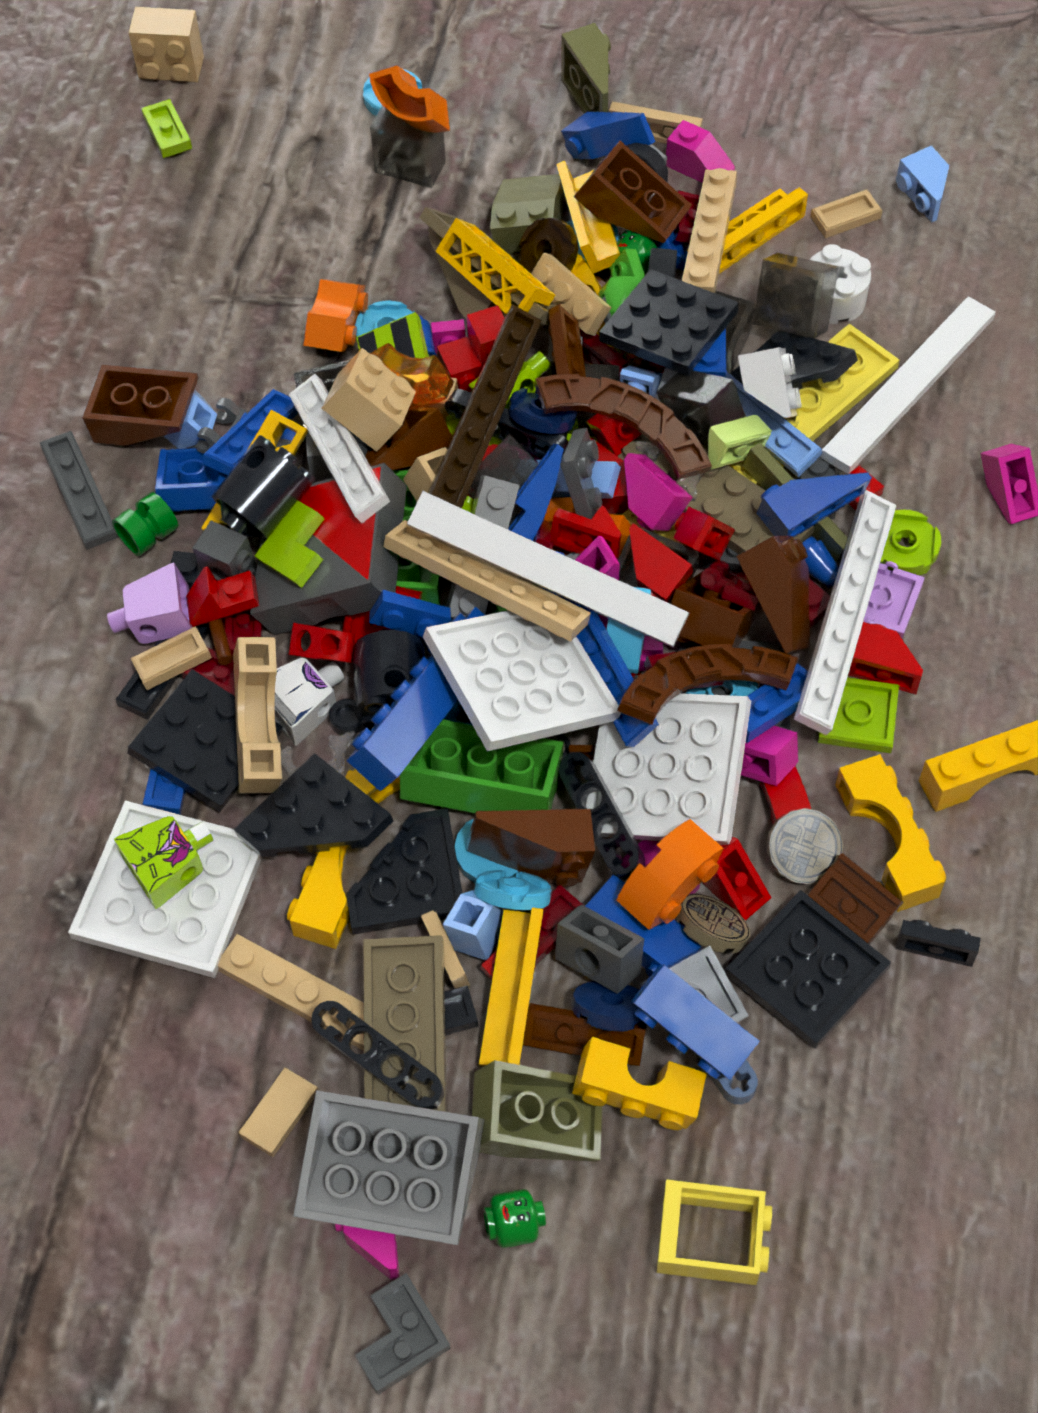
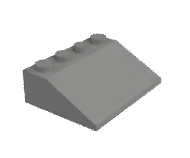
M316 1090L293 1217L459 1245L477 1167L485 1119Z

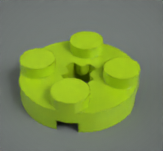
M905 509L895 510L880 563L885 564V562L891 561L896 563L900 570L916 575L926 574L939 555L941 548L940 531L936 526L934 529L927 522L928 517L922 513ZM902 538H908V542L914 545L904 547L897 542H900ZM891 566L887 567L888 570H894V568Z

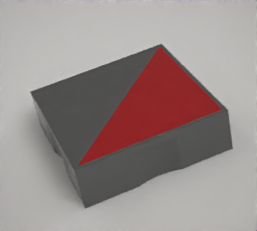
M385 463L371 466L390 502L363 523L354 516L334 477L313 483L299 500L301 503L317 511L324 518V521L304 545L316 552L324 560L302 588L258 560L255 579L259 606L252 608L250 615L274 635L292 631L293 623L316 625L332 617L351 616L370 611L382 590L396 592L399 564L398 554L383 546L385 535L403 522L407 485ZM261 538L260 548L266 541L263 538Z

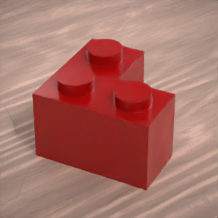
M498 305L467 314L468 337L437 346L438 368L442 376L457 378L458 389L471 392L472 390L468 385L477 379L481 373L504 321V316Z

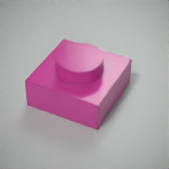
M464 319L431 322L436 354L437 346L465 337Z

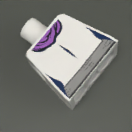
M306 658L296 659L277 668L275 722L283 726L282 731L295 746L301 743L329 716L330 708L336 703L332 687L345 678L339 666L333 661L318 671Z

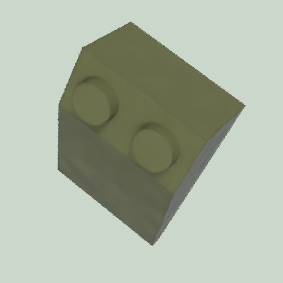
M596 23L562 34L561 80L584 114L586 112H608V74H610L608 52L611 50V44L607 34L602 33Z
M559 174L503 179L492 204L490 231L493 241L508 254L521 253L522 247H519L521 237L527 227L537 219L557 218L562 220L564 190ZM550 242L546 244L543 251L552 250Z
M496 1060L474 1073L472 1116L485 1119L479 1153L507 1158L597 1162L601 1158L602 1106L588 1104L582 1100V1096L572 1094L576 1079L574 1075Z

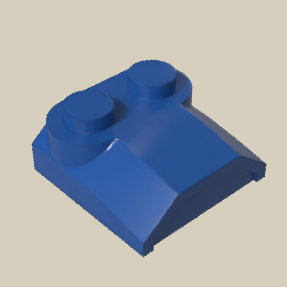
M196 448L160 449L155 493L166 502L173 512L196 509L212 510L216 502L211 495L227 477L226 474L202 464L204 453L199 452Z

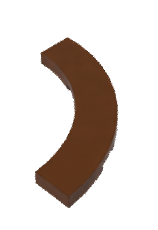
M560 374L535 378L534 386L545 414L561 411H586L609 416L624 422L646 436L661 451L672 467L677 480L711 470V462L691 429H687L674 416L675 413L670 408L646 392L606 377L597 379L579 377V374Z
M711 644L681 650L658 660L655 666L636 677L626 690L617 711L653 725L659 712L671 699L692 687L704 683L742 680L758 682L787 690L798 657L758 646H753L752 649L732 648L731 644Z

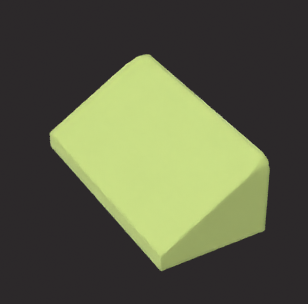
M757 415L711 426L708 439V458L712 465L711 469L744 461L752 447L758 443L765 446L772 430Z

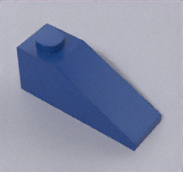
M586 112L561 130L565 139L566 149L574 159H595L606 156L619 141L625 145L632 143L651 145L655 142L644 113Z
M867 472L790 480L781 487L776 484L768 488L761 495L762 501L756 514L774 536H793L794 538L863 495L872 477Z

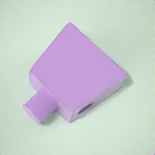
M175 563L168 564L124 587V607L107 614L109 625L114 633L130 628L138 642L146 644L173 638L193 628L189 621L186 597L189 592V585Z

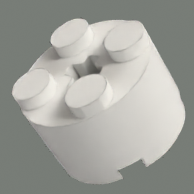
M835 244L826 245L822 251L812 256L806 265L802 289V300L806 305L805 309L808 314L816 320L828 324H838V320L848 319L849 322L860 316L866 306L871 280L870 261L853 251L842 249Z

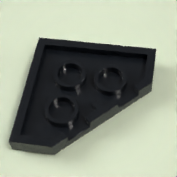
M782 329L774 333L769 340L754 351L759 352L780 347L786 349V354H792L796 374L790 375L792 388L803 389L802 383L820 378L823 383L835 381L858 361L854 349ZM739 365L729 374L743 384Z
M314 753L233 830L238 838L264 858L277 856V852L298 850L299 854L330 851V847L350 845L352 849L365 848L390 826L394 820L387 810Z
M448 808L411 814L402 824V830L391 843L388 842L372 861L370 869L359 883L355 882L346 893L352 934L424 923L421 915L432 910L437 913L440 920L447 918L460 894L463 893Z

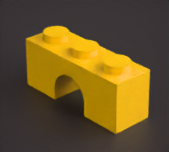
M591 1037L583 1048L572 1094L582 1096L584 1102L594 1106H604L607 1104L620 1108L621 1113L629 1117L643 1118L646 1116L658 1120L662 1127L671 1130L687 1129L697 1119L707 1073L668 1061L658 1072L656 1085L645 1086L637 1083L629 1074L627 1062L630 1048Z

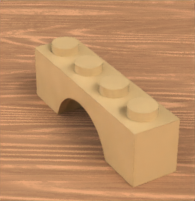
M238 637L233 659L239 793H273L279 787L282 780L281 749L275 727V683L277 675L275 638Z

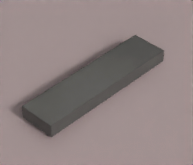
M72 431L40 442L42 451L86 550L119 538Z

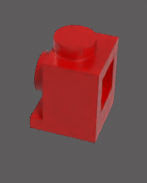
M597 413L586 421L598 443L616 456L622 453L621 449L641 435L639 431L626 423L624 424V422Z

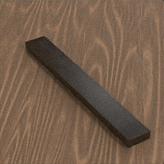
M513 304L507 311L428 491L429 494L459 508H462L542 321Z

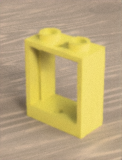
M666 1180L657 1273L757 1285L760 1272L767 1273L769 1262V1247L762 1246L763 1231L770 1232L772 1220V1206L765 1205L766 1191ZM680 1205L751 1212L747 1266L677 1258L676 1249Z

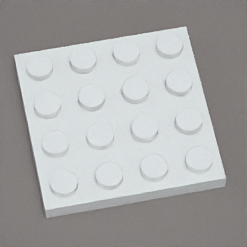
M511 611L435 625L425 629L423 638L487 751L609 723L617 718L619 719L621 712L617 711L618 703L577 637L570 642L531 621L523 619Z
M680 693L671 699L657 715L656 720L659 725L635 747L625 746L613 722L599 725L593 763L600 772L635 839L661 841L676 827L691 819L718 844H730L751 708V700L748 696ZM594 791L587 796V809L596 808L602 800L601 792ZM607 822L601 830V836L611 838L615 836L618 831L617 822Z
M125 801L68 931L71 939L215 978L219 969V961L228 946L262 857L238 838L232 828L203 821L214 841L197 850L203 866L202 873L161 907L155 909L120 856L114 838L167 816H173L183 832L202 821Z

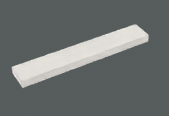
M314 374L293 390L289 396L354 516L363 523L387 505L390 500L351 431L321 409L329 392L322 380Z

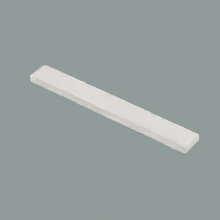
M968 296L822 449L820 458L843 472L850 474L993 321L996 312Z
M865 490L858 502L794 720L824 735H827L833 729L896 509L895 504L868 490Z
M422 491L407 522L408 526L668 646L674 647L689 616V612L427 492Z

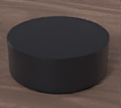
M342 699L332 705L329 711V721L335 733L341 736H353L362 730L360 728V721L355 715L354 699Z

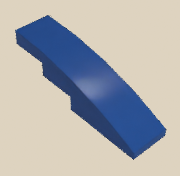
M553 444L517 493L515 504L522 510L510 524L508 530L532 541L543 522L556 486L563 454V448L560 445Z

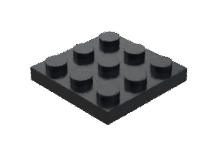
M650 269L599 331V341L689 376L738 313V302Z
M192 669L128 746L127 754L218 812H221L239 788L235 696ZM275 722L278 738L282 733L283 726Z
M800 890L726 967L725 973L732 981L816 1049L890 968L891 961Z

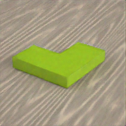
M297 500L254 556L261 563L302 588L324 560L316 552L304 546L324 521V518L317 511Z

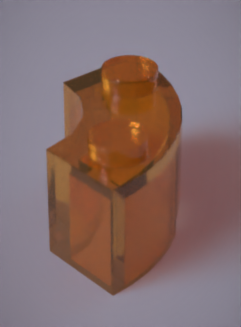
M390 343L370 353L377 356L384 366L394 374L406 379L416 391L410 407L429 406L447 399L454 381L436 355L426 358H411L398 352Z

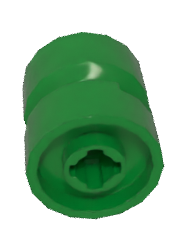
M150 492L136 502L135 510L127 509L112 520V525L117 535L136 556L143 555L155 546V538L164 539L179 527L178 521L170 507L154 492Z

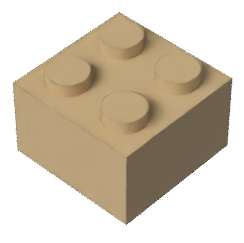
M135 7L129 29V37L139 79L198 82L204 54L196 11Z
M361 348L338 373L321 409L377 452L402 426L416 391L406 379L397 376L384 366L377 356L369 354Z

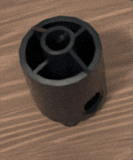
M259 435L211 496L221 507L222 518L220 522L225 527L247 537H261L267 540L296 501L301 499L316 480L315 477L301 466L297 468L294 464L298 460L283 447L275 451L276 447L268 439Z
M384 629L366 634L358 639L353 646L355 715L360 721V728L362 730L366 727L371 730L375 725L371 721L372 717L384 704L391 706L395 701L390 697L393 691L404 680L408 683L412 680L413 676L409 674L410 670L420 659L425 657L424 643L418 636L405 631Z

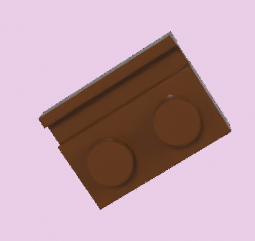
M844 853L838 856V860L833 866H830L808 894L810 898L869 945L893 917L899 906L901 907L904 903Z

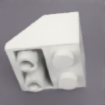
M780 347L739 355L738 359L744 391L784 418L797 416L796 409L802 408L799 389L792 388L790 375L796 374L793 355L786 354V349Z

